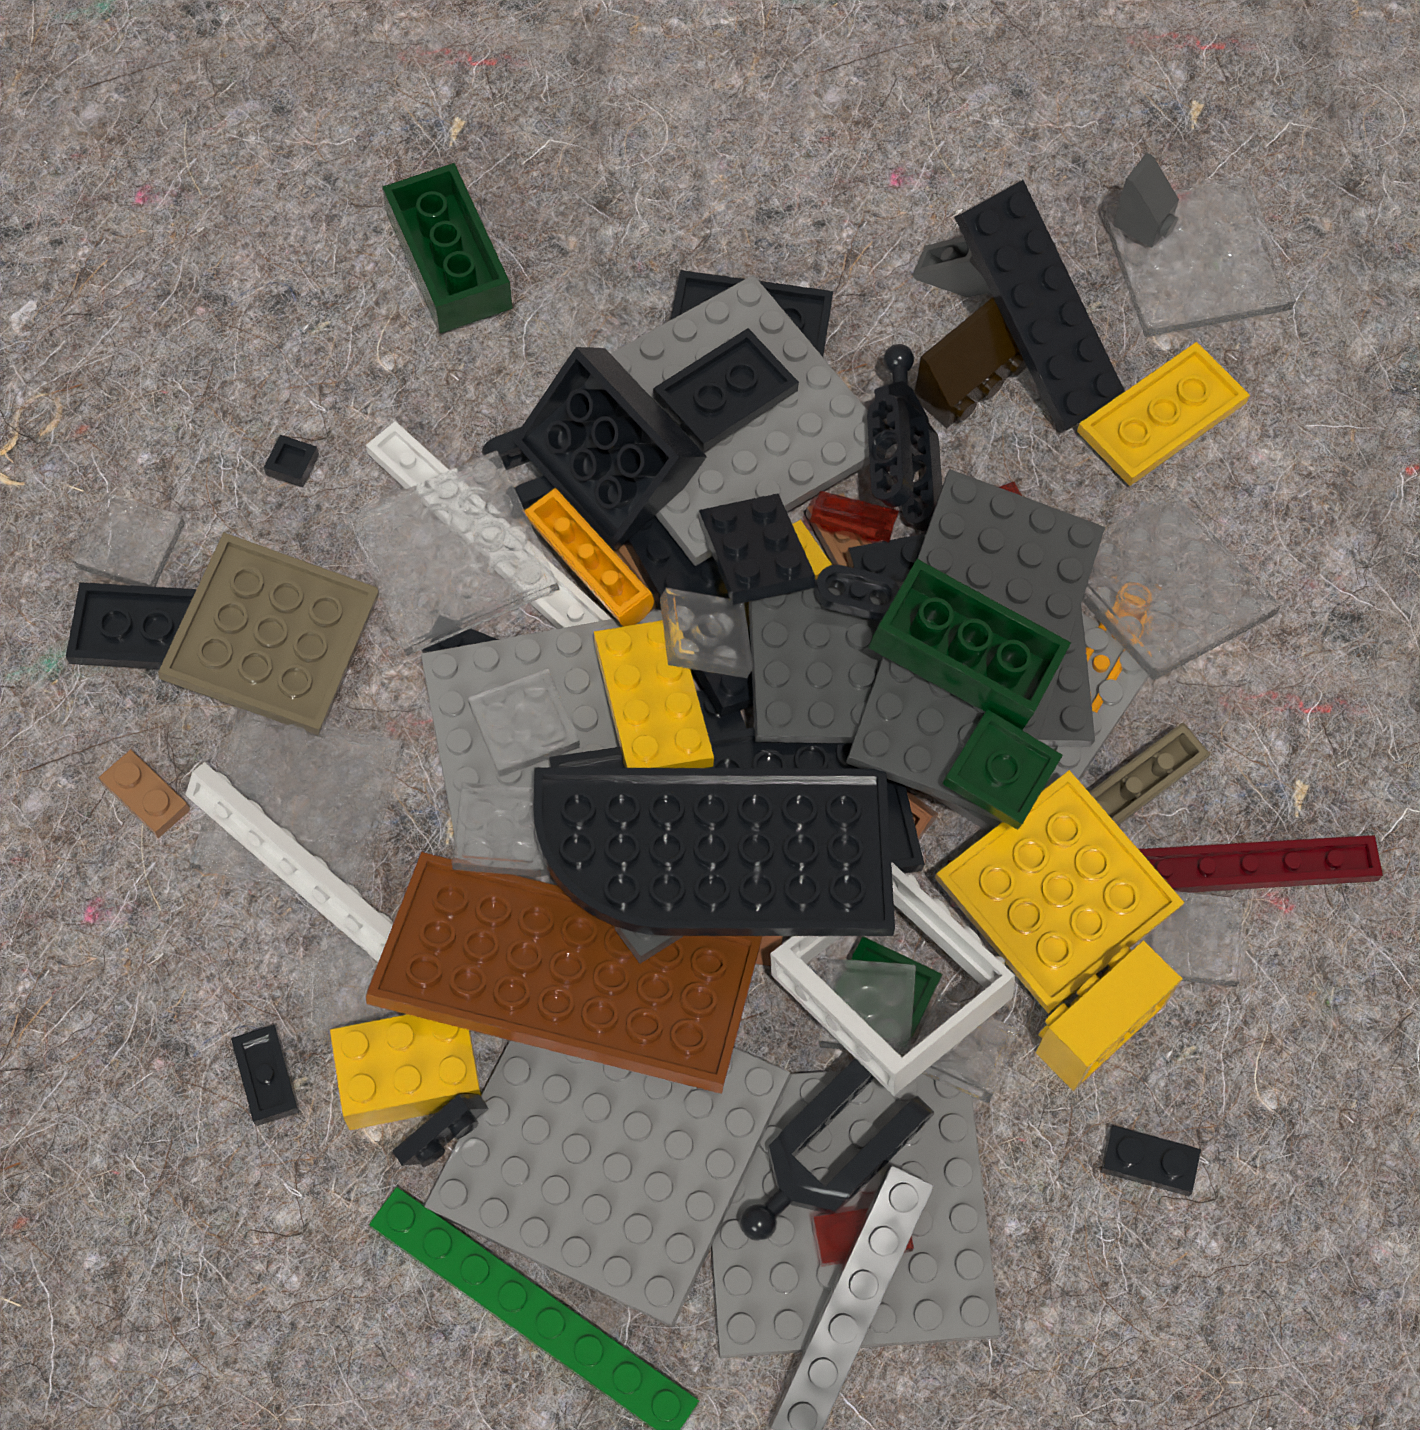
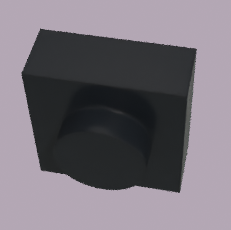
M279 435L264 465L265 474L303 487L319 456L317 446Z

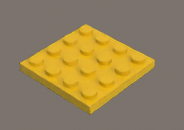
M1070 770L1041 792L1018 830L1007 823H1000L935 875L938 883L1000 957L1005 959V963L1048 1014L1078 991L1089 978L1099 974L1109 966V961L1122 948L1134 946L1184 905V901Z

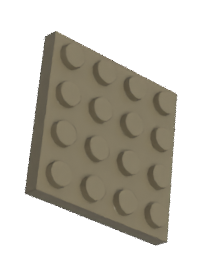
M223 532L158 671L159 679L319 736L379 597L380 588Z

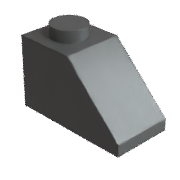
M1146 153L1126 178L1113 226L1151 248L1161 236L1167 238L1178 222V217L1174 214L1179 202V198L1154 156Z
M963 236L924 247L912 274L917 281L967 298L991 293Z

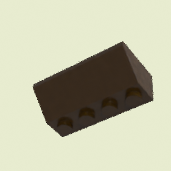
M993 297L920 357L914 393L922 407L946 429L958 419L960 421L967 419L973 413L979 401L985 396L987 398L993 397L1003 386L1004 380L1012 374L1019 375L1027 367Z

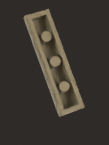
M1183 722L1089 793L1119 826L1200 765L1211 754Z

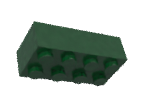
M455 163L382 186L387 216L440 334L513 309L510 281Z
M916 559L879 624L868 648L984 712L988 709L1023 730L1035 713L1071 642Z

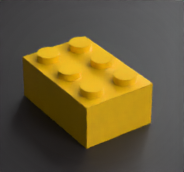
M1144 940L1133 950L1128 946L1122 948L1109 961L1108 965L1110 967L1099 978L1095 974L1089 978L1077 991L1079 996L1070 1004V1008L1064 1003L1061 1004L1045 1020L1047 1025L1038 1034L1042 1041L1035 1053L1072 1091L1077 1089L1167 1004L1182 981V978Z
M408 1014L330 1029L342 1115L349 1130L435 1114L458 1094L482 1095L471 1030Z

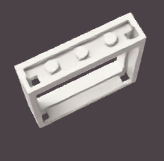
M891 862L894 905L985 988L984 991L906 1055L901 1057L806 965L841 936H792L770 954L772 976L895 1096L1013 998L1015 975L1005 966V959L992 955L982 945L980 938L971 928H963L951 917L948 908L942 901L929 897L920 888L918 881L912 874L909 876L905 875Z

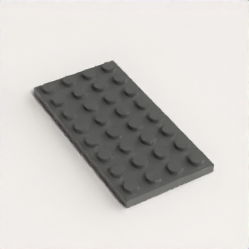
M949 469L917 559L1070 641L1105 527ZM883 656L846 763L860 769H877L886 772L887 779L1004 822L942 784L985 712ZM1063 660L1035 713L1023 729L1024 732L1036 739H1039Z
M895 581L899 588H901L903 582ZM836 587L828 588L834 595L842 594ZM814 588L750 601L749 618L755 742L853 743L883 657L868 648L882 620H873L827 609L816 599ZM870 597L874 604H883L880 598ZM1080 606L1070 638L1071 645L1065 654L1038 739L1047 746L1091 747L1095 742L1082 607Z

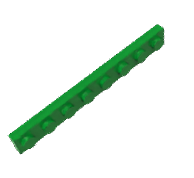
M398 1187L394 1189L369 1223L372 1230L652 1430H682L699 1405V1400L438 1215L425 1208V1206Z

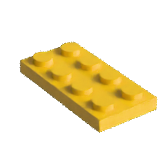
M1195 342L1080 422L1077 432L1131 486L1244 406L1250 394L1198 342Z
M672 618L594 631V644L625 768L713 767L714 755L677 619Z

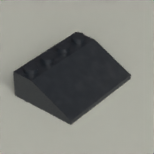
M575 347L512 440L613 551L618 550L680 493L707 458L702 450L606 348Z

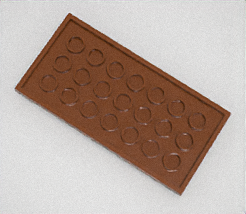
M421 852L367 990L366 1004L722 1094L762 936H683L640 964L615 931V926L596 918L582 909L559 886Z

